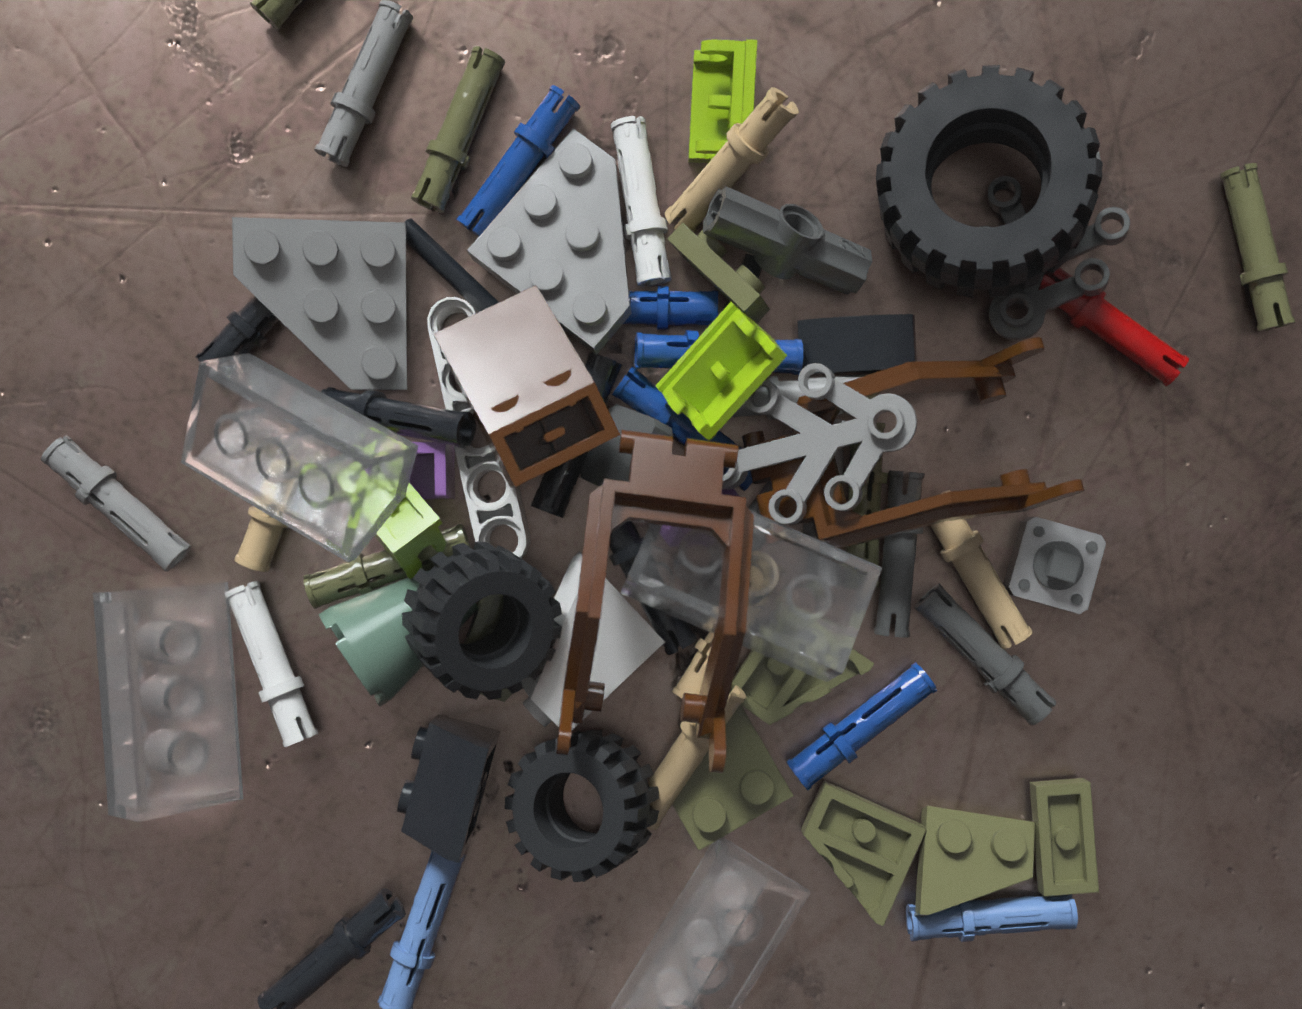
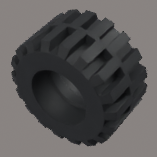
M475 541L474 549H472L465 543H460L452 546L453 555L447 557L440 551L430 558L435 566L428 573L422 568L419 569L414 576V579L420 583L416 591L407 589L404 602L412 609L410 612L402 613V625L410 633L405 636L409 647L417 655V659L444 687L453 693L458 690L465 698L477 700L480 693H482L488 700L500 699L502 689L507 688L512 694L524 689L521 681L528 676L535 681L543 673L538 666L543 659L552 660L556 650L550 646L551 641L561 637L562 626L554 621V618L562 615L560 602L551 597L556 592L548 580L541 576V572L508 549L499 545L495 548L488 542ZM502 594L504 610L495 630L478 642L460 644L459 628L469 608L484 597Z
M591 729L582 733L577 731L571 733L568 755L556 754L557 738L537 745L534 747V752L525 754L518 762L522 770L512 773L507 784L515 789L514 794L505 797L504 809L513 811V819L506 821L509 834L517 831L521 839L515 845L521 856L530 852L534 856L530 865L539 872L551 867L550 878L563 881L572 875L573 882H584L593 876L598 878L636 855L638 853L637 849L648 842L652 833L647 828L657 823L659 814L658 810L650 808V803L659 799L658 786L649 787L647 778L654 775L650 765L646 764L641 767L636 761L642 753L634 745L624 749L621 748L624 738L614 733L603 737L602 730ZM571 773L587 779L595 787L601 798L603 819L598 833L587 832L578 827L571 820L565 809L563 792L565 783Z

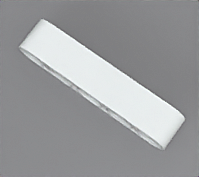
M446 297L435 303L427 317L428 332L445 408L449 410L472 413L464 395L459 393L455 387V377L433 334L443 329V324L449 315L464 313L470 317L477 312L466 300L458 297ZM454 445L475 541L488 542L490 544L492 531L499 525H508L515 530L518 536V545L513 553L522 559L530 546V532L520 487L510 488L489 445L482 448H473L471 445L465 446V448H458ZM490 471H497L504 477L506 490L500 500L490 503L480 496L478 483L484 474Z

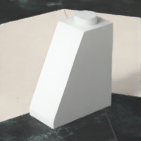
M578 552L571 559L554 598L560 602L562 615L554 618V621L562 626L560 639H552L550 644L556 652L551 661L543 659L539 664L538 668L543 673L535 681L529 676L521 681L524 690L529 696L523 702V705L544 727L551 721L559 727L561 697L577 602L582 560L581 552ZM606 578L601 620L590 681L605 683L603 701L665 643ZM585 710V711H584L583 720H584L592 711H590V710ZM572 723V730L578 725V723Z

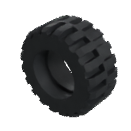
M1000 65L982 66V75L968 77L967 71L962 69L948 74V85L941 89L938 88L936 83H930L918 92V106L916 108L910 104H905L895 116V132H887L880 147L881 163L876 168V186L885 235L892 249L900 251L902 263L912 273L918 270L925 273L926 283L939 290L946 283L957 287L956 295L973 298L974 290H989L990 298L1006 296L1010 286L1019 284L1025 290L1038 284L1041 274L1046 271L1054 273L1066 262L1071 249L1078 247L1086 232L1099 197L1097 193L1102 181L1103 161L1096 158L1100 142L1095 128H1084L1087 116L1086 111L1077 100H1072L1065 105L1062 102L1064 88L1051 79L1047 80L1042 87L1033 82V71L1017 67L1014 76L999 74ZM980 143L1001 144L1019 151L1032 162L1041 178V192L1034 208L1020 219L999 227H972L950 218L935 203L932 194V179L936 169L947 157L964 147Z

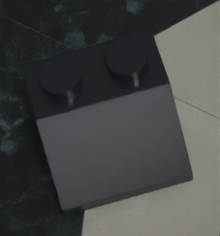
M437 715L429 723L428 728L420 726L411 754V759L419 760L415 780L405 781L397 807V812L405 814L402 833L445 859L457 863L460 862L474 834L500 730L442 715Z

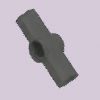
M727 186L722 190H717L709 204L708 212L703 221V234L753 254L755 261L765 272L783 280L791 279L797 273L846 295L850 292L856 294L865 283L869 267L873 262L870 249L824 230L817 217L805 208L795 204H785L779 210Z

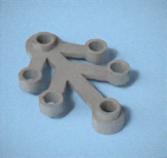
M819 363L809 364L801 370L798 377V386L801 392L814 400L826 398L857 418L831 425L781 395L779 388L774 383L765 380L757 390L761 387H768L770 389L771 399L769 403L763 407L756 406L754 392L746 400L745 405L751 411L758 414L772 415L800 432V434L744 449L738 448L736 467L729 468L728 472L723 475L722 489L728 490L740 486L745 481L749 471L805 457L788 487L776 492L769 502V512L775 521L788 525L796 524L804 518L807 511L806 502L838 449L861 443L844 475L835 476L830 479L824 489L825 500L829 506L841 511L852 510L859 505L862 499V487L884 452L898 451L907 446L913 439L917 430V416L908 401L895 394H880L869 399L836 380L833 372L826 366ZM816 372H823L826 376V385L818 392H811L808 387L809 377ZM885 412H892L897 418L896 427L889 433L879 432L876 425L878 417ZM847 482L853 489L852 499L846 504H839L834 498V490L839 484ZM787 496L793 497L797 503L795 514L789 518L783 517L779 511L781 500Z

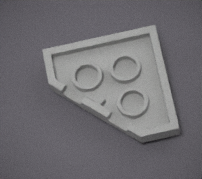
M573 128L467 251L472 260L516 294L536 285L562 329L597 355L632 314L619 198L618 171L616 161L612 156Z
M232 217L233 275L350 389L407 390L406 223Z

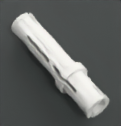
M635 116L623 117L613 121L611 129L616 145L621 186L627 212L628 224L624 225L625 238L631 240L637 286L643 287L646 285V282L647 287L656 286L672 280L664 233L668 232L667 222L665 218L661 217L658 206L653 166L647 140L646 120L642 116L635 118Z
M253 581L248 583L246 587L241 585L225 592L224 595L230 603L263 688L262 691L258 692L262 703L268 701L283 740L282 744L284 747H287L318 734V731L313 725L299 689L304 686L301 676H294L260 589V582Z

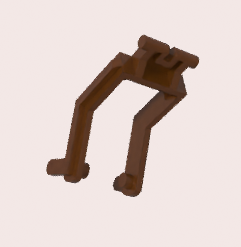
M1035 337L1018 342L982 360L907 362L843 384L869 399L880 394L900 396L909 393L976 391L979 403L986 404L1001 400L1007 396L1004 383L1016 377L1012 365L1044 351L1045 348L1042 338ZM805 395L799 397L796 402L799 406L831 425L834 423L837 415L846 412L826 398L814 400ZM792 428V433L765 441L764 432L755 431L743 435L742 440L744 448L797 435L800 432ZM834 456L806 502L807 511L804 518L796 524L788 525L779 523L772 518L769 512V502L776 492L788 487L805 457L750 471L753 484L772 482V491L756 496L767 544L788 540L787 527L815 521L819 540H823L837 549L853 547L944 521L1026 512L1085 491L1082 479L1067 481L1047 488L1045 482L1031 483L1028 470L1020 469L999 476L1002 484L999 487L950 491L862 516L854 510H836L829 506L825 500L824 489L826 484L833 477L839 476ZM841 483L834 490V498L839 504H846ZM787 496L781 500L779 511L785 518L793 516L797 510V503L793 497Z
M621 430L618 453L631 454L628 482L604 479L603 485L590 493L577 602L561 697L556 754H569L572 723L582 724L585 710L602 711L605 683L590 681L601 620L610 534L627 521L710 531L724 547L718 621L700 693H684L680 720L682 722L695 723L696 738H709V771L722 774L726 760L725 707L746 634L754 514L746 506V497L721 494L723 468L736 467L738 445L687 438L684 456L672 454L673 436Z

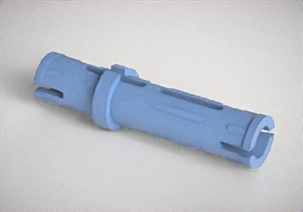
M431 850L401 940H396L393 943L390 956L394 960L382 994L377 1001L382 1009H413V1003L425 969H430L433 965L435 953L432 951L466 854H463L460 862L457 863L447 860Z
M1072 894L970 900L924 917L914 916L915 904H907L906 925L911 941L958 937L961 942L973 941L975 936L985 934L1022 933L1052 929L1072 930L1076 929L1078 924L1077 907L1075 900L1072 899Z

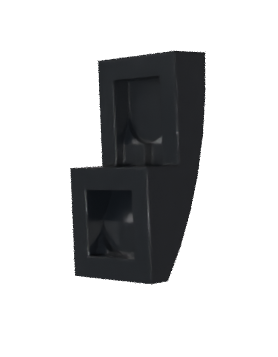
M914 314L863 315L797 320L798 339H801L803 343L802 369L809 364L819 363L830 369L833 374L855 372L869 374L907 362H917ZM816 372V373L812 374L811 376H818V375H825V374H824L823 372Z

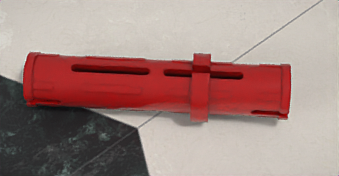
M1062 268L1057 269L1054 273L1046 271L1039 290L1073 276ZM1104 291L1096 296L1083 295L1058 307L1071 316L1069 323L1076 328L1082 325L1160 380L1161 384L1166 387L1181 373L1177 369L1179 367L1185 368L1189 362V357L1176 351L1105 300L1106 293Z

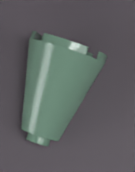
M414 577L400 580L333 605L319 614L325 628H331L338 638V641L335 642L338 649L371 696L374 695L380 707L391 701L424 666L409 647L405 636L410 633L402 625V613L412 611L404 602L407 589L416 591L420 585ZM476 603L464 615L460 628L477 611L478 606Z

